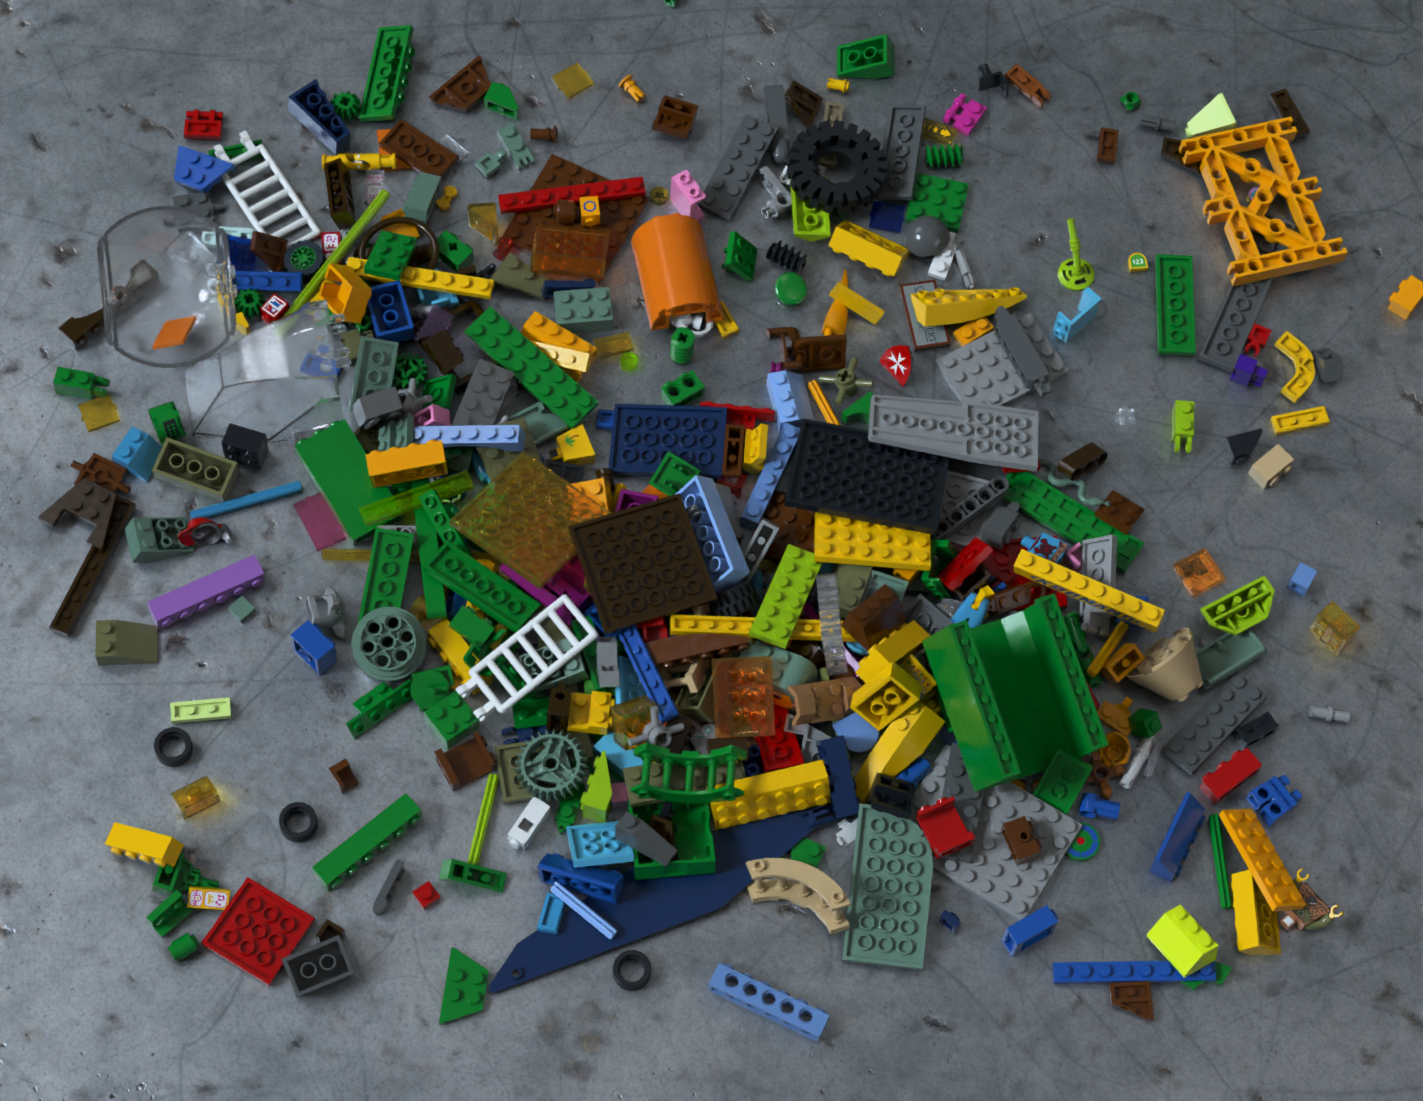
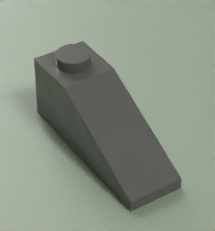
M625 812L615 826V838L666 867L677 853V849L648 824L628 812Z

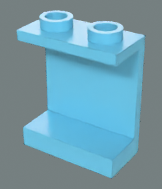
M1087 287L1082 293L1078 310L1081 312L1075 318L1070 320L1061 311L1057 314L1053 328L1055 336L1062 339L1065 343L1096 317L1102 298Z

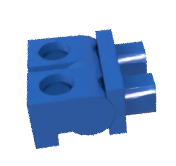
M1286 775L1278 778L1274 776L1251 790L1246 797L1256 812L1261 809L1259 816L1269 828L1279 819L1292 812L1302 799V795L1298 790H1294L1291 793L1287 791L1286 788L1291 782Z

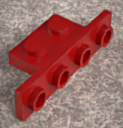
M712 401L700 402V406L727 407V424L745 425V429L753 430L755 420L774 422L775 410L769 408L759 409L748 405L734 406L730 403L716 404Z

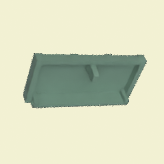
M541 402L509 417V421L524 417L535 445L571 429ZM586 416L579 424L588 421V417Z
M1250 629L1236 636L1225 633L1196 651L1202 676L1201 680L1203 681L1201 688L1204 691L1208 690L1249 663L1267 654L1268 650Z

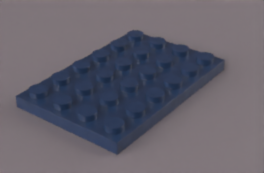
M615 404L608 468L613 469L615 475L653 476L669 451L701 471L699 476L722 478L727 407Z

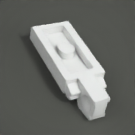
M950 232V241L947 247L934 255L927 276L945 281L956 252L957 244L953 243L956 233Z

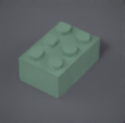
M609 287L554 291L556 324L571 333L613 330Z

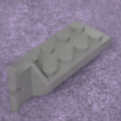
M1108 535L1082 540V575L1115 588L1117 536ZM1080 601L1079 618L1084 619L1081 629L1108 639L1111 635V632H1109V621L1113 615Z

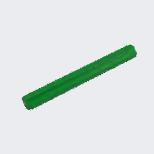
M1211 814L1209 816V825L1220 904L1222 909H1230L1232 907V898L1219 814Z

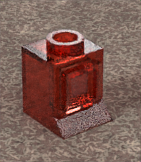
M741 474V477L722 476V478H718L717 484L730 487L731 494H735L736 498L741 499L742 489L747 484L748 474Z

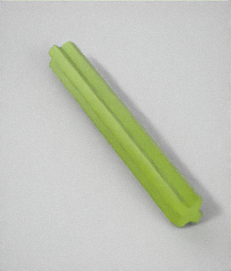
M489 774L467 861L470 864H479L499 782V776L496 774Z

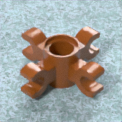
M1095 751L1090 753L1091 756H1089L1091 758L1090 763L1094 766L1093 772L1090 773L1084 785L1092 783L1100 787L1102 798L1109 799L1113 794L1108 783L1109 778L1123 776L1125 769L1123 764L1111 768L1106 764H1102L1099 752ZM1096 773H1103L1105 778H1099Z

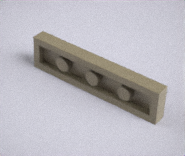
M826 101L823 121H829L831 127H833L835 120L842 121L844 104ZM838 152L823 155L819 159L818 165L836 169Z

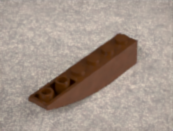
M706 633L672 636L645 644L656 667L669 669L675 667L674 664L693 663L694 659L698 658L707 660L712 658V655H728L732 650L736 649L738 651H745L750 649V646L755 645V641L749 637Z

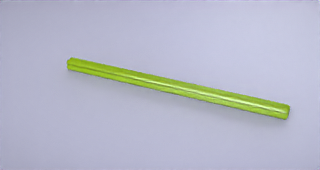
M382 189L289 307L273 328V332L276 335H283L318 290L321 283L325 280L324 277L329 263L338 264L383 207L390 198L388 191Z

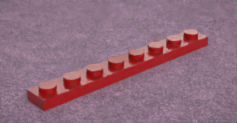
M642 176L498 195L500 213L507 214L553 208V204H556L558 200H574L575 205L579 204L580 197L598 196V202L646 196Z

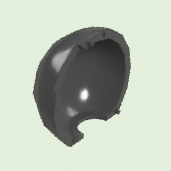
M929 215L920 216L911 221L904 232V245L908 251L919 257L933 256L941 252L950 241V232L945 223L939 218Z

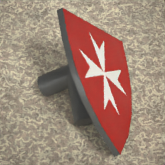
M901 344L886 350L879 362L904 387L911 375L914 359L910 345Z

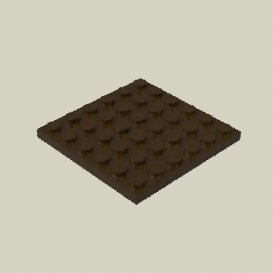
M680 493L568 526L605 635L718 600Z

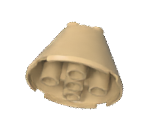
M1189 628L1178 629L1173 632L1174 636L1168 639L1164 636L1142 653L1146 659L1126 676L1131 681L1170 701L1177 699L1179 702L1184 701L1189 696L1188 693L1190 691L1198 689L1203 684L1194 639Z

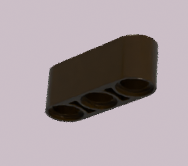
M1091 442L1064 457L1059 462L1057 471L1070 481H1075L1101 466L1106 461L1108 453L1094 442Z

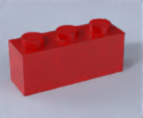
M1245 748L1243 751L1237 750L1232 754L1231 760L1228 762L1224 760L1216 767L1217 770L1215 772H1208L1202 777V783L1199 788L1214 805L1261 769L1262 764L1248 748Z

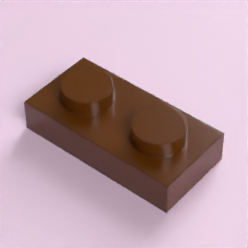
M1101 127L1097 162L1115 164L1119 130Z

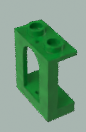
M931 539L930 571H923L921 580L935 599H952V595L940 578L929 577L935 555L939 559L936 577L958 555V552L949 540Z

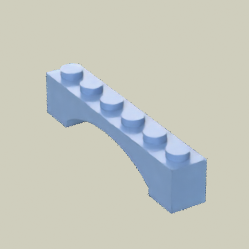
M520 425L413 427V443L425 444L429 440L436 439L438 441L442 440L443 448L478 446L505 451H524L526 433Z

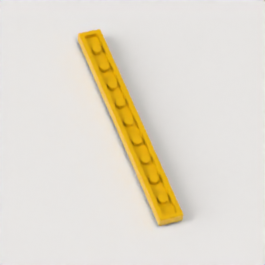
M670 615V635L712 633L754 638L749 636V632L755 617ZM798 619L790 640L857 642L841 626L843 621Z

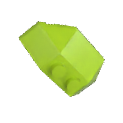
M1265 575L1200 608V612L1210 626L1236 636L1268 619L1275 590Z

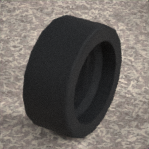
M166 728L157 735L154 741L156 757L162 764L168 767L182 766L192 756L193 746L191 738L181 728ZM172 737L181 738L185 743L183 753L176 757L164 755L162 752L164 741Z
M294 802L287 805L279 816L281 832L286 839L292 842L307 841L317 830L318 821L316 813L310 805L304 802ZM292 813H306L310 818L308 829L299 833L290 831L286 823L287 818Z
M627 950L620 953L615 959L613 978L622 989L637 991L649 982L651 963L642 952ZM635 959L643 965L644 973L639 980L629 982L621 976L620 967L626 960Z

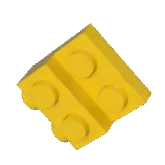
M592 691V694L572 692L567 731L607 735V728H612L613 716H609V711L614 710L615 699H611V693Z

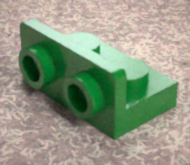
M550 696L521 699L514 704L512 710L515 729L547 725Z
M176 890L146 918L149 925L163 938L192 912V908L187 907L182 894Z

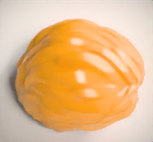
M1108 732L1105 736L1109 745L1098 750L1101 763L1106 764L1109 768L1119 764L1125 765L1131 754L1128 738L1120 732Z

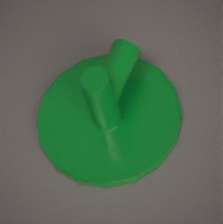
M425 670L414 677L411 682L410 692L412 699L417 705L429 709L449 695L450 687L442 673L436 670Z

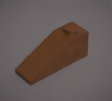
M726 424L722 476L741 477L745 425Z

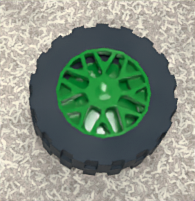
M308 240L292 244L287 249L283 259L287 272H303V282L306 283L311 281L326 261L320 246Z

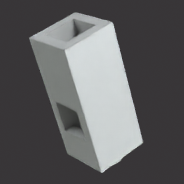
M533 797L507 834L509 844L515 849L519 850L520 848L525 851L550 815L551 806Z

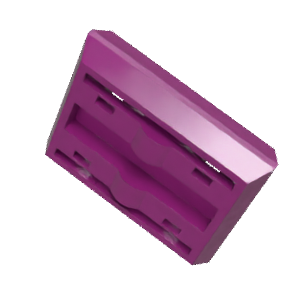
M544 519L499 567L507 577L546 608L562 595L568 594L582 613L593 600L572 539L547 519ZM532 574L538 578L537 581L531 577ZM556 592L558 594V598L552 593ZM565 604L555 611L563 622L569 626L572 624V620H576Z

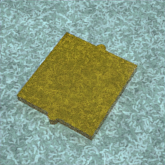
M578 62L551 77L558 90H561L567 99L594 85L587 75V71H584Z
M110 394L78 405L82 415L81 420L85 422L88 432L120 421L116 412L117 407L113 404Z

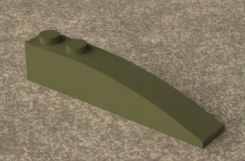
M837 563L829 575L830 581L824 592L833 583L834 585L822 595V597H826L829 593V601L826 599V603L819 610L846 618L853 609L860 605L874 566Z

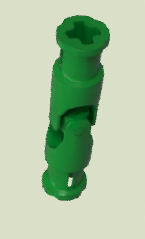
M1078 612L1066 614L1063 618L1084 677L1090 688L1093 689L1102 685L1103 682L1102 679H1099L1098 674L1095 677L1087 674V669L1093 662L1094 656L1090 646L1086 644V633L1081 629L1080 615ZM1088 653L1090 654V658L1087 660L1080 658L1085 657Z

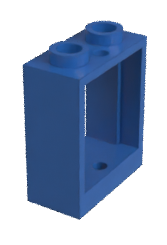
M1048 905L1007 927L1002 942L1013 957L1053 934L1058 923V916L1053 909L1050 910Z

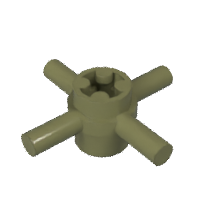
M855 357L851 358L848 368L839 370L836 376L820 375L819 382L836 384L839 392L835 404L838 406L842 405L845 396L851 397L855 395L859 387H874V381L857 379L854 371L858 359Z

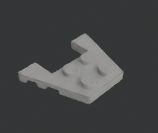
M787 713L783 731L803 735L801 753L804 763L820 760L816 741L832 737L809 724L792 726L795 716Z

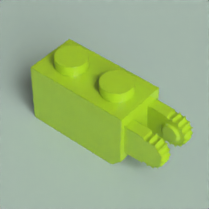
M1176 400L1172 409L1171 440L1174 442V452H1179L1181 442L1186 443V453H1191L1194 436V401Z

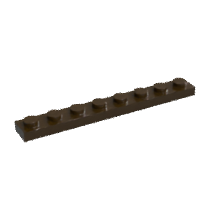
M118 496L113 518L110 520L108 528L109 533L105 539V548L102 552L91 546L49 627L51 631L69 636L136 508L135 502Z

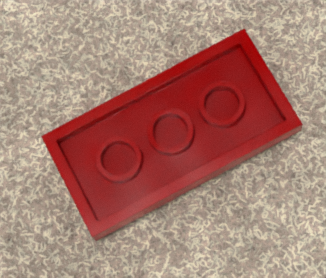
M776 704L747 709V715L753 729V735L765 773L805 764L796 734L783 731L786 714H789L788 709Z

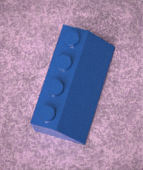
M1186 792L1149 871L1170 882L1174 876L1178 878L1182 866L1179 864L1182 859H1187L1190 852L1187 847L1189 843H1194L1198 835L1195 830L1197 826H1202L1206 817L1203 816L1205 808L1191 793Z
M547 853L538 864L540 882L553 886L556 882H559L569 891L613 904L618 902L624 885L623 875L618 871L603 870L598 865L574 868L572 860L566 859L557 853H553V855Z

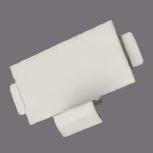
M846 818L838 823L839 828H842L836 834L838 837L836 840L840 846L846 847L856 839L858 818L851 823L847 822Z

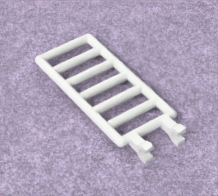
M245 130L239 133V136L241 137V143L248 150L247 152L230 160L221 144L214 146V154L218 159L232 163L235 166L259 153L266 160L233 178H230L227 173L222 176L226 186L256 231L267 234L263 227L298 209L303 216L302 218L270 235L281 238L308 223L312 232L288 244L287 249L298 241H311L321 235L320 228L263 144L255 147ZM268 167L275 174L241 193L235 186ZM278 181L284 187L283 190L251 207L244 200ZM287 195L294 202L261 221H258L254 215L255 212Z
M564 594L469 670L471 679L455 690L463 699H466L479 686L489 699L487 704L473 712L481 722L486 720L489 714L496 709L499 713L503 714L598 637V632L568 595ZM563 604L566 605L589 634L580 642L555 612ZM548 616L573 646L565 654L540 625ZM532 629L537 632L558 659L550 666L545 663L525 637ZM517 641H519L542 670L534 679L509 649ZM502 653L527 683L519 691L515 689L494 662ZM486 666L490 668L512 696L503 704L478 674Z

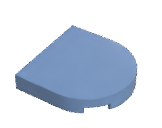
M856 712L832 724L837 736L844 735L847 749L852 752L864 753L874 747L879 736V731Z

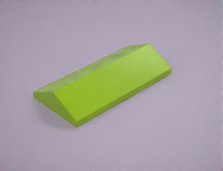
M791 187L794 236L809 242L830 238L829 213L823 212L824 205L820 204L817 209L809 206L811 198L803 202L797 196L799 190L793 191Z

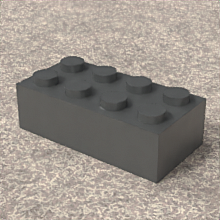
M479 358L451 426L493 425L514 372Z

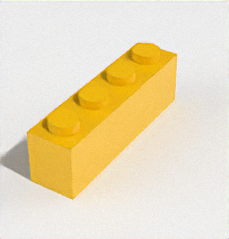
M446 618L427 631V642L432 649L435 648L438 651V656L443 663L447 662L448 665L450 664L452 674L455 677L459 676L461 678V684H465L471 679V676L469 675L470 668L465 664L463 658L470 646L460 634L448 627L450 622ZM480 675L488 686L493 683V675L487 677ZM478 686L471 692L472 695H476L481 689Z
M114 822L105 842V845L111 848L110 852L118 856L125 854L126 857L136 860L138 857L145 863L150 864L153 861L154 864L164 868L166 865L175 866L184 844L173 837Z

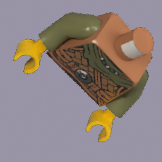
M1304 868L1298 870L1297 878H1294L1293 882L1305 901L1306 906L1302 910L1283 911L1286 916L1280 920V923L1287 930L1293 925L1301 931L1304 929L1309 931L1323 929L1333 922L1335 917H1342L1344 911L1337 915L1335 910L1340 905H1334L1330 909L1306 882L1302 884V880L1308 879L1310 873L1305 878L1302 877L1300 872Z

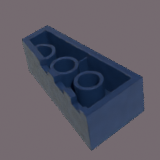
M317 79L288 97V111L335 155H338L350 146V132L341 117L335 112L332 103L330 104L326 98L327 95L324 90H321Z
M844 735L816 741L819 758L823 760L829 778L830 804L833 816H835V819L858 814L859 803L861 804L859 797H856L855 789H857L855 779L852 778V765L847 755V744Z

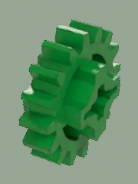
M410 351L408 355L401 352V356L397 355L392 384H395L396 389L400 388V386L402 389L409 388L410 379L414 378L417 379L416 387L420 388L419 383H425L424 377L428 376L427 364H424L423 358L419 359V354L412 356Z

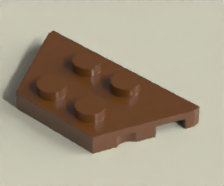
M476 57L429 96V101L463 112H467L481 101L491 86L481 57Z

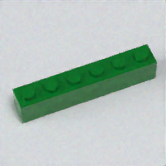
M405 793L312 867L313 874L328 891L339 887L344 878L348 875H354L358 871L359 866L363 863H369L374 858V854L379 850H385L390 845L389 842L394 838H400L408 827L419 823L422 817L421 809Z

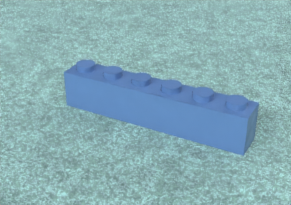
M784 423L740 519L741 527L751 531H755L758 528L795 453L800 428Z

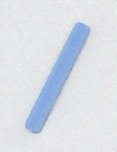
M556 882L551 887V892L606 937L612 939L616 935V928L561 883Z

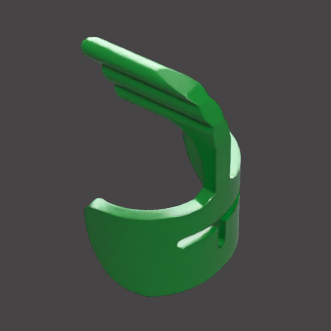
M501 629L492 634L480 651L475 646L478 642L474 640L464 655L463 660L465 664L471 669L476 665L477 659L480 661L486 657L485 652L490 645L499 640L506 633V630ZM494 660V662L499 667L502 660ZM486 666L478 674L487 677L491 676L493 672Z

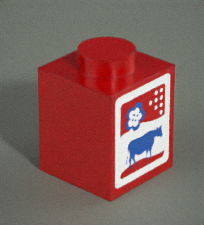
M274 293L260 308L261 319L266 324H272L275 327L289 309V303Z

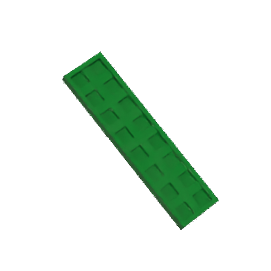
M491 306L464 331V334L497 364L506 370L514 372L513 378L569 428H575L599 405V402Z
M1012 472L1007 475L1009 487L1006 497L1002 500L1008 504L1012 501L1019 503V510L1073 544L1076 545L1079 542L1082 548V540L1108 535L1117 536L1116 570L1122 574H1125L1144 546V542L1129 533L1125 535L1094 516L1095 512L1029 472Z

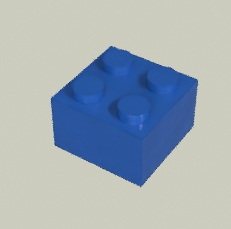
M307 620L290 635L293 650L319 676L337 661L335 642L329 636L325 637L322 634L321 628L316 623L312 624Z

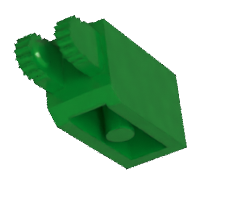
M57 367L53 385L57 394L92 399L93 395L99 397L107 395V390L98 388L96 385L107 387L110 385V380L95 376V373Z

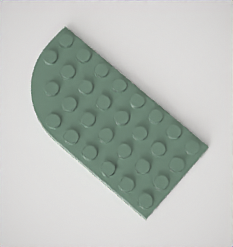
M859 803L849 893L851 906H848L847 921L850 924V928L845 930L842 961L923 970L933 875L931 847L923 831L915 822L910 819L898 818L885 812H878L872 809L869 804Z

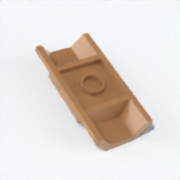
M846 677L788 686V691L795 698L797 713L792 721V726L842 719L855 713L850 708L852 696L862 685L855 677Z

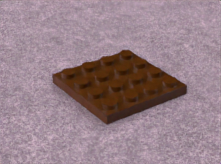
M776 490L763 517L777 524L780 528L763 559L780 563L788 544L814 553L815 512L784 506L786 492Z

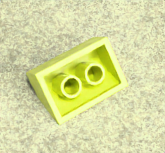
M1181 904L1164 913L1146 936L1184 978L1215 961L1219 945Z

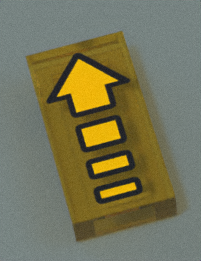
M925 118L922 136L944 145H952L958 129Z

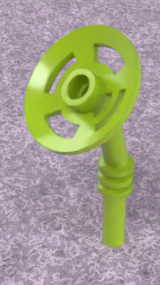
M1074 218L1067 219L1070 235L1069 246L1073 253V258H1069L1061 263L1058 269V279L1064 287L1074 291H1081L1092 284L1094 270L1087 261L1080 258V239L1077 238ZM1063 271H1065L1066 277L1069 279V281L1065 279ZM1083 278L1086 280L1083 284H1075V281L1082 280Z

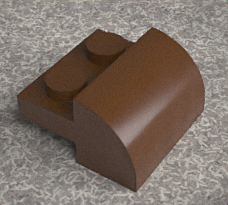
M664 95L658 114L652 124V130L686 140L689 132L693 129L699 105Z

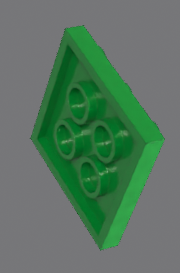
M917 173L913 201H909L905 222L910 223L920 216H934L942 220L949 231L958 233L969 183Z

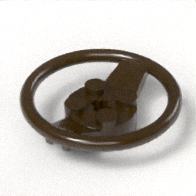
M391 217L373 225L360 242L358 258L368 260L373 248L366 247L375 233L390 225L407 224L423 231L430 240V244L415 247L407 266L418 268V266L429 262L425 269L434 270L439 258V244L433 231L423 222L410 217ZM372 281L377 285L385 284L383 282Z

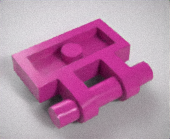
M961 93L959 97L954 99L952 107L947 109L942 120L946 124L950 120L955 122L953 129L968 137L986 112L987 107L972 99L968 104L965 103L964 100L967 97ZM958 109L963 111L960 115L956 114Z

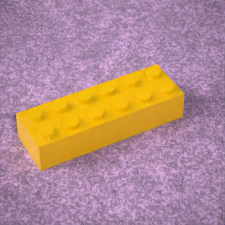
M823 760L735 780L734 787L744 791V795L735 798L733 801L709 803V809L715 830L831 803L829 778ZM726 783L716 785L715 789L726 786Z

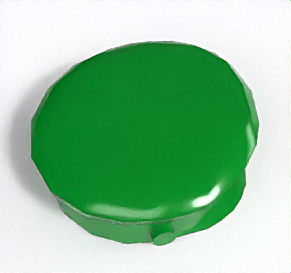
M788 272L782 274L775 284L777 299L787 306L799 304L807 295L806 282L796 273Z

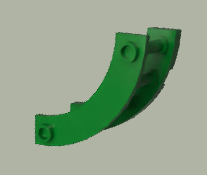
M648 742L634 748V756L641 758L643 761L642 779L640 784L631 787L630 792L638 794L641 798H652L676 803H711L725 800L733 801L735 798L744 795V791L734 787L735 768L738 761L746 759L747 751L734 745L711 750L710 754L700 755L699 751H682L681 754L670 753V749ZM651 761L664 766L662 788L649 784ZM728 764L726 786L715 789L717 768L720 765ZM673 766L686 768L685 791L670 789ZM697 767L709 768L707 790L693 791L694 769Z

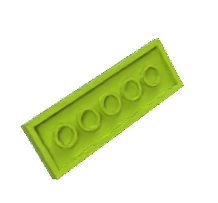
M788 544L750 629L749 636L786 649L823 562L814 561V553Z

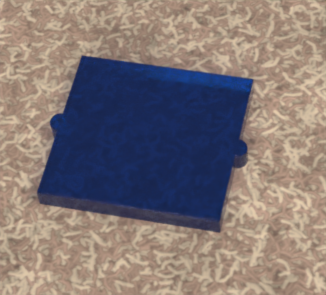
M874 201L872 212L869 214L871 217L869 228L900 233L902 222L905 220L903 218L905 206Z

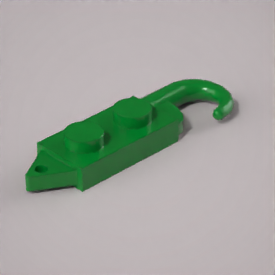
M584 763L588 765L590 774H593L594 768L592 765ZM577 783L579 791L573 788V796L566 793V800L561 797L554 817V821L557 822L559 835L566 830V826H574L581 805L580 801L583 792H585V784Z

